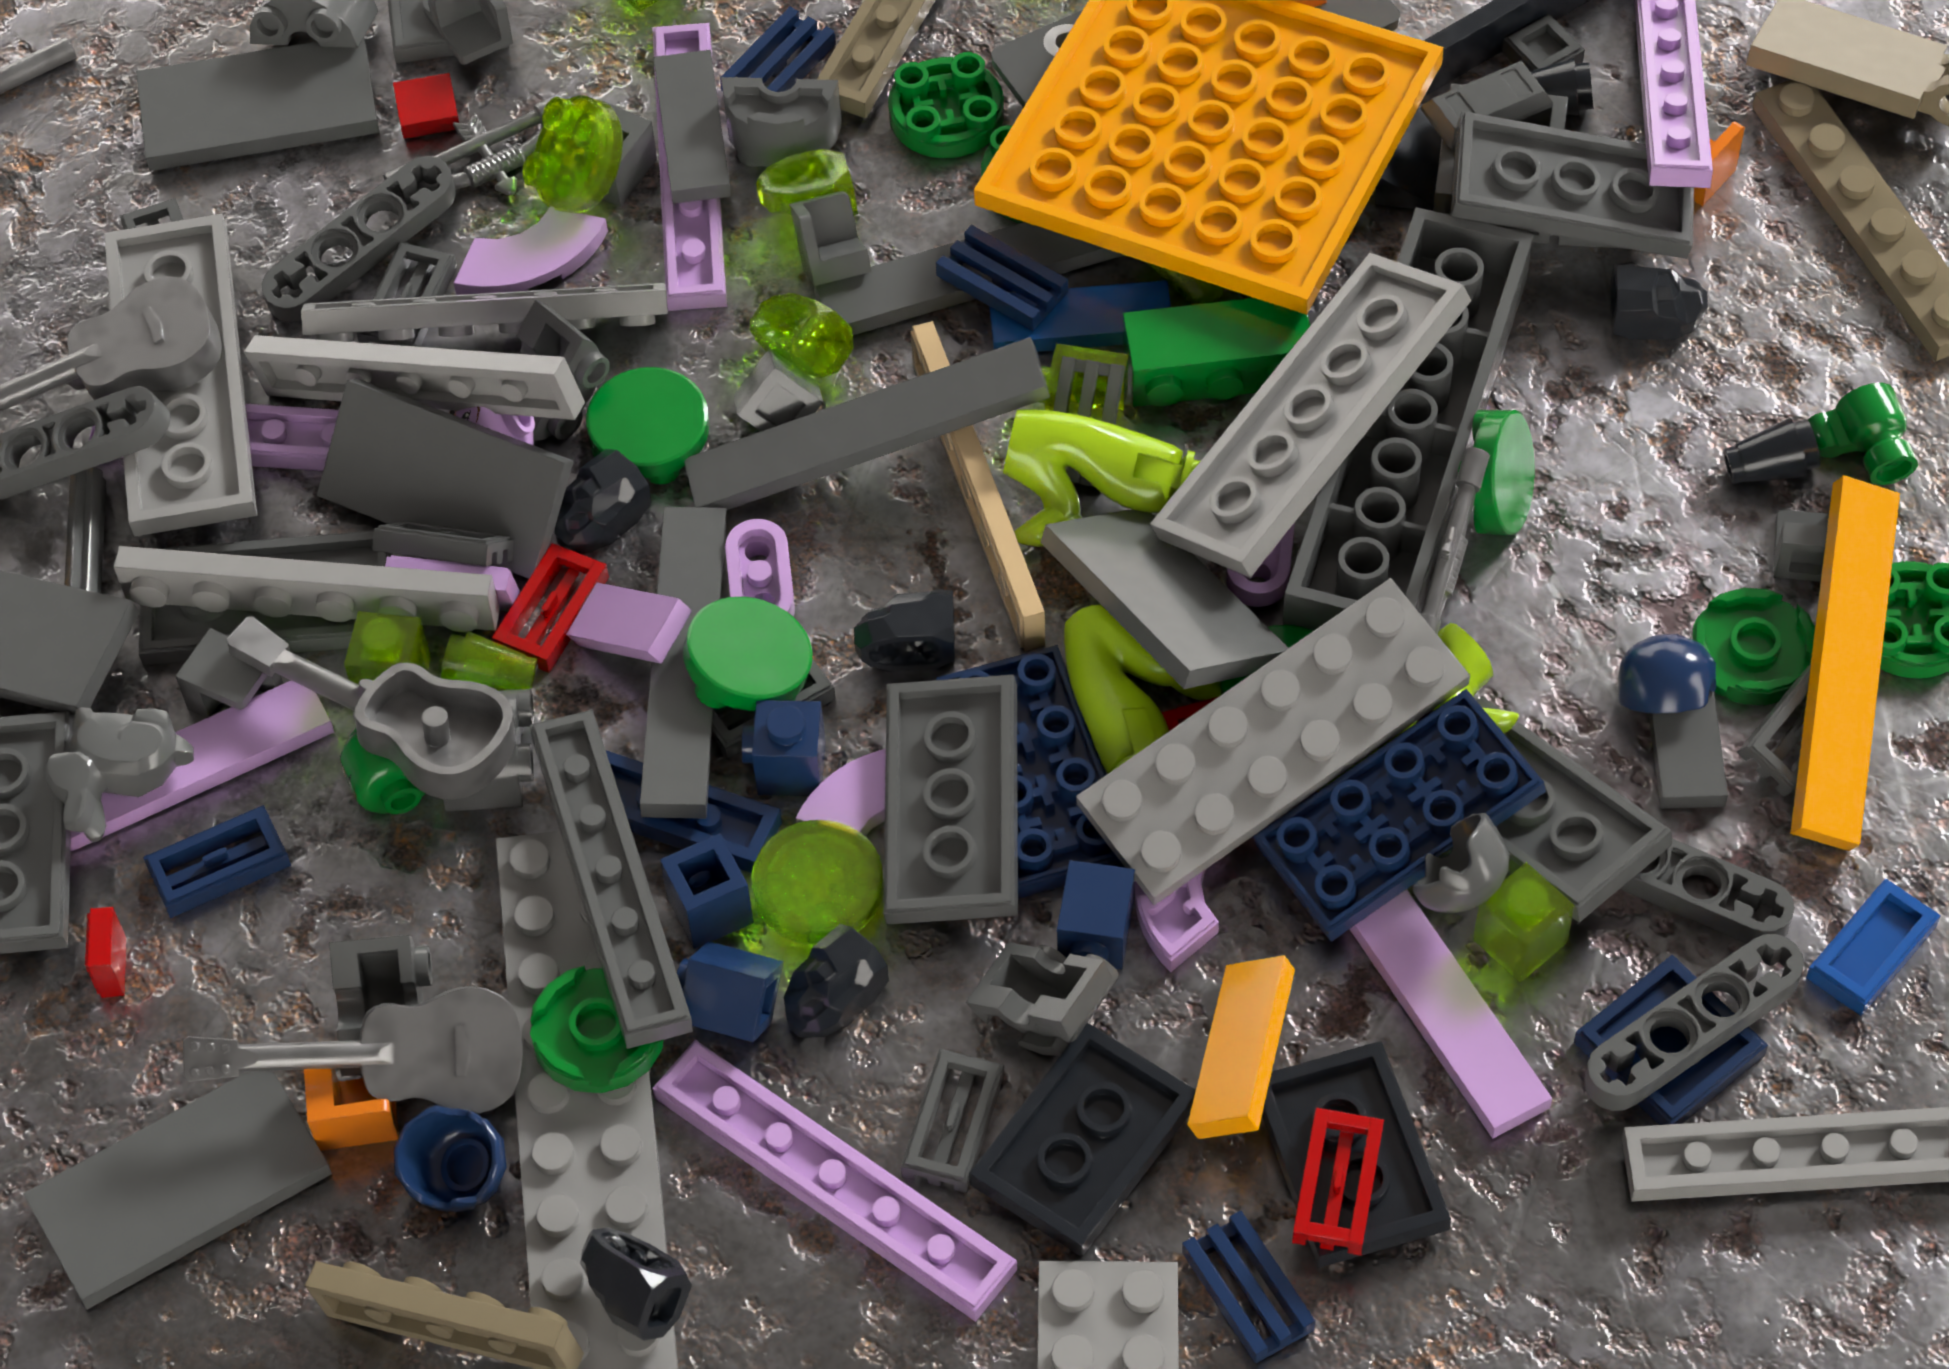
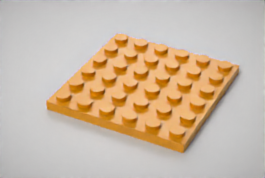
M1089 0L974 188L975 206L1307 315L1441 67L1443 47L1292 0Z

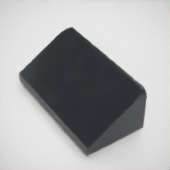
M1423 103L1417 109L1376 186L1375 205L1411 209L1417 207L1433 211L1442 138L1421 111Z

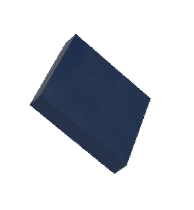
M1673 955L1669 956L1577 1030L1574 1043L1590 1058L1591 1053L1599 1045L1697 977ZM1709 992L1701 998L1703 1006L1712 1015L1729 1017L1735 1014L1713 992ZM1669 1026L1659 1027L1650 1034V1040L1654 1046L1666 1053L1680 1052L1688 1045L1684 1034L1676 1028ZM1748 1026L1639 1102L1638 1105L1658 1125L1683 1124L1762 1059L1766 1054L1768 1044ZM1637 1051L1631 1065L1617 1073L1607 1066L1605 1073L1612 1080L1618 1079L1627 1085L1630 1070L1641 1061Z

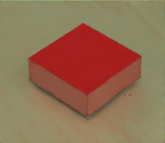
M450 72L393 83L403 139L456 130L453 127V122L459 123Z
M113 907L90 908V913H87L85 967L97 994H100L101 998L125 996L127 938Z

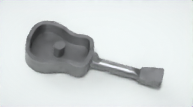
M178 277L153 279L130 292L107 313L86 319L74 326L67 338L68 356L1 384L0 412L63 384H68L76 390L86 388L93 400L135 386L145 387L150 391L173 390L189 386L206 377L220 360L222 343L218 326L202 296L190 282Z
M246 617L227 638L230 655L270 677L277 673L353 710L360 745L374 755L393 761L414 786L430 796L455 800L477 793L503 770L513 753L516 736L511 704L503 694L492 687L472 681L442 679L412 663L393 665L374 681L362 679L358 685L290 652L288 643L254 617Z
M465 986L447 990L417 1005L408 1006L383 1003L374 1006L366 1012L363 1018L359 1040L238 1044L236 1039L191 1036L183 1040L184 1078L188 1082L239 1077V1072L360 1068L366 1089L377 1099L399 1101L408 1098H422L443 1107L464 1109L474 1113L493 1110L504 1104L513 1094L520 1078L523 1058L520 1024L513 1007L502 995L487 988L477 986Z

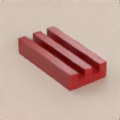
M551 543L492 636L494 651L505 656L508 651L513 652L516 655L517 661L527 665L530 660L535 661L538 664V669L550 673L571 639L566 634L596 583L606 584L608 581L607 564ZM563 565L569 567L555 591L551 592L542 606V612L525 639L518 637ZM584 574H586L585 578H584L583 581L581 582L580 586H579L578 589L576 590L575 594H574L573 597L571 598L570 602H569L568 605L566 606L565 610L563 611V613L561 614L560 618H559L558 621L556 622L555 626H554L553 629L551 630L550 634L548 635V637H547L546 640L544 641L543 645L541 646L540 644L542 643L543 639H544L545 636L547 635L548 631H549L550 628L552 627L553 623H554L555 620L557 619L558 615H559L560 612L562 611V609H563V607L565 606V604L567 603L568 599L570 598V596H571L572 593L574 592V590H575V588L577 587V585L579 584L580 580L582 579V577L584 576Z
M1316 1108L1293 1229V1244L1306 1246V1242L1309 1240L1320 1242L1321 1249L1333 1251L1334 1245L1348 1247V1254L1361 1256L1384 1119ZM1327 1128L1340 1130L1324 1224L1310 1222L1326 1132ZM1354 1133L1367 1135L1352 1225L1351 1229L1338 1227L1353 1137Z

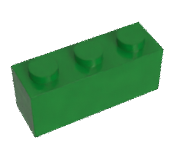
M1256 298L1123 313V354L1133 407L1147 405L1169 406L1177 402L1208 398L1223 400L1237 395L1256 393L1310 327L1308 314L1305 315Z

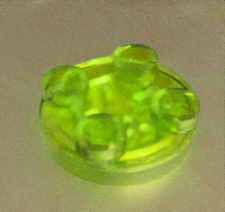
M583 95L574 96L569 99L554 97L550 99L543 110V128L539 134L535 151L524 162L523 180L526 185L536 188L540 199L546 206H553L555 210L561 212L584 214L601 202L615 180L623 148L621 123L614 109L606 102Z
M809 820L788 826L766 842L754 863L752 888L756 911L776 933L789 940L803 944L816 945L839 924L850 926L856 931H860L874 917L883 897L884 878L879 854L873 844L862 833L840 822Z

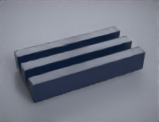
M789 6L721 77L762 78L764 84L772 76L776 78L766 88L775 92L787 91L795 85L797 79H803L836 45L835 31L827 26L822 31L819 30L816 20L809 16L804 21L799 18V11ZM805 41L810 42L787 66V60ZM720 77L721 91L723 92L722 80Z
M972 224L964 232L965 240L963 242L956 240L950 247V256L947 258L943 255L936 262V276L1032 331L1036 329L1068 293L1067 278ZM966 263L967 265L987 275L988 277L992 278V283L980 277L979 275L973 273L972 271L966 269L962 265ZM1013 290L1037 305L1033 307L1008 292Z
M264 805L143 857L170 919L291 866L288 854ZM261 831L263 834L229 850L225 848V846ZM202 857L203 861L169 876L165 875L167 871Z
M1242 1211L1230 1216L1229 1223L1222 1227L1217 1223L1206 1229L1204 1237L1196 1240L1193 1236L1182 1243L1184 1257L1255 1364L1315 1331L1316 1320ZM1236 1239L1293 1324L1286 1326L1231 1244L1233 1240ZM1216 1250L1272 1334L1270 1337L1264 1340L1261 1338L1208 1258V1254Z

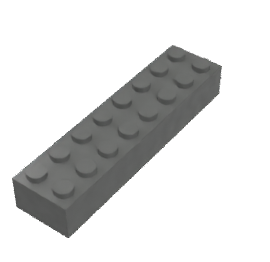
M1415 208L1397 262L1463 284L1471 302L1319 491L1285 591L1283 625H1295L1315 631L1389 578L1395 582L1417 611L1422 613L1436 559L1459 489L1455 485L1459 464L1463 459L1465 449L1474 445L1472 434L1474 415L1478 410H1486L1527 282L1534 235Z

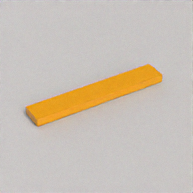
M1843 475L1833 482L1790 834L1850 851L1858 847L1861 841L1900 493Z

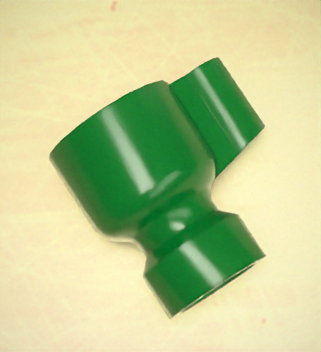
M1870 383L1860 386L1842 397L1835 409L1817 413L1808 419L1816 438L1820 456L1832 458L1843 453L1865 452L1863 464L1870 481L1875 485H1889L1899 482L1910 476L1918 467V461L1911 444L1907 440L1901 439L1907 429V418L1896 392L1890 384Z

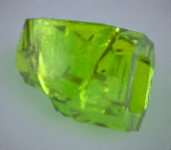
M817 149L788 156L768 166L760 174L756 182V192L760 204L773 214L791 215L790 203L839 191H845L849 195L853 216L858 214L851 175L842 152Z
M795 293L774 295L761 302L750 319L749 330L765 352L771 348L807 375L823 378L838 373L854 349L852 327L835 310L814 299Z

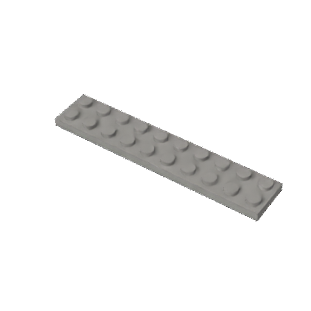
M560 831L496 838L508 1002L516 1012L523 1043L520 1078L515 1088L531 1307L550 1310L567 1321L569 1330L584 1352L578 1369H678L674 1325L664 1337L643 1341L612 1323L600 1299L592 1291L588 1277L580 1264L582 1249L589 1233L593 1229L607 1227L625 1232L650 1243L667 1254L650 1070L627 1087L605 1093L574 1091L552 1080L537 1062L530 1036V1019L533 1005L546 985L567 970L584 965L586 970L602 968Z

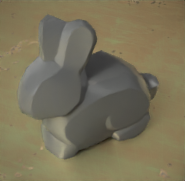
M80 708L76 710L73 718V735L68 745V752L51 755L43 771L46 782L57 799L65 803L63 811L65 829L73 832H83L91 842H98L102 840L106 829L104 809L101 802L102 793L141 797L162 786L176 767L193 762L194 748L187 740L175 733L170 716L164 710L154 708L137 709L133 715L94 713L91 708Z

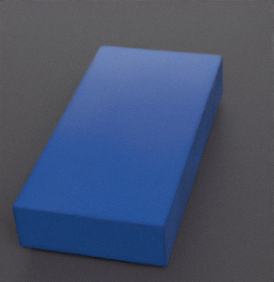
M1885 878L1812 963L1806 979L1862 1016L1934 931L1941 915Z

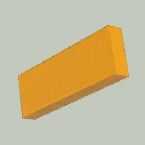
M1285 955L1226 965L1187 1124L1198 1139L1259 1130L1295 972L1294 967Z

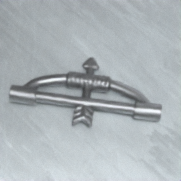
M564 91L533 106V111L487 132L476 113L473 114L470 121L466 124L453 122V127L461 136L463 143L432 157H437L446 162L447 165H450L479 151L483 159L464 167V172L452 175L455 190L467 186L476 188L496 178L498 183L495 185V190L512 196L516 192L517 178L514 176L508 178L506 173L523 166L525 160L537 153L554 137L559 129L562 118L575 112L573 102L567 92ZM539 123L543 126L520 146L514 144L495 154L489 149V146ZM404 165L383 174L384 181ZM423 180L417 184L418 190L425 187L433 192L438 189L437 182L430 185Z
M1468 447L1464 452L1455 483L1459 488L1436 559L1422 613H1420L1437 635L1446 599L1452 597L1468 544L1465 534L1476 492L1480 491L1490 457L1489 453L1475 447Z

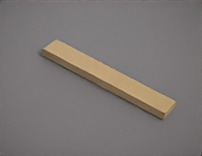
M933 321L912 326L913 331H910L912 362L917 377L949 366L950 364ZM973 425L941 435L942 443L1019 646L1024 649V652L1045 646V611Z

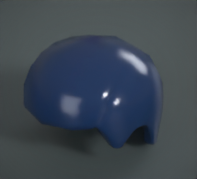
M1658 634L1644 639L1633 645L1620 662L1618 701L1620 705L1632 711L1659 714L1701 709L1708 703L1709 691L1716 690L1715 660L1701 643L1679 634Z
M439 1105L425 1109L404 1125L393 1148L395 1176L407 1193L419 1203L439 1211L463 1212L473 1210L477 1205L485 1204L497 1192L506 1170L504 1139L488 1119L481 1118L478 1114L464 1109L447 1108Z

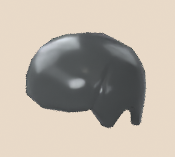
M1486 813L1473 814L1451 827L1450 835L1453 849L1449 855L1439 858L1431 853L1426 854L1425 878L1416 882L1412 888L1423 906L1436 912L1449 914L1469 911L1488 901L1501 887L1508 873L1509 852L1502 836Z

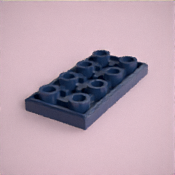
M1058 645L937 677L936 680L1014 675L1017 684L1018 899L1065 886L1069 860L1125 868L1077 805L1076 796L1107 774L1074 697L1068 671Z
M1465 689L1260 831L1253 838L1262 854L1332 942L1425 877L1426 854L1431 853L1439 858L1449 855L1453 849L1450 830L1454 824L1473 814L1486 813L1496 827L1545 793L1546 788L1540 776L1470 692Z

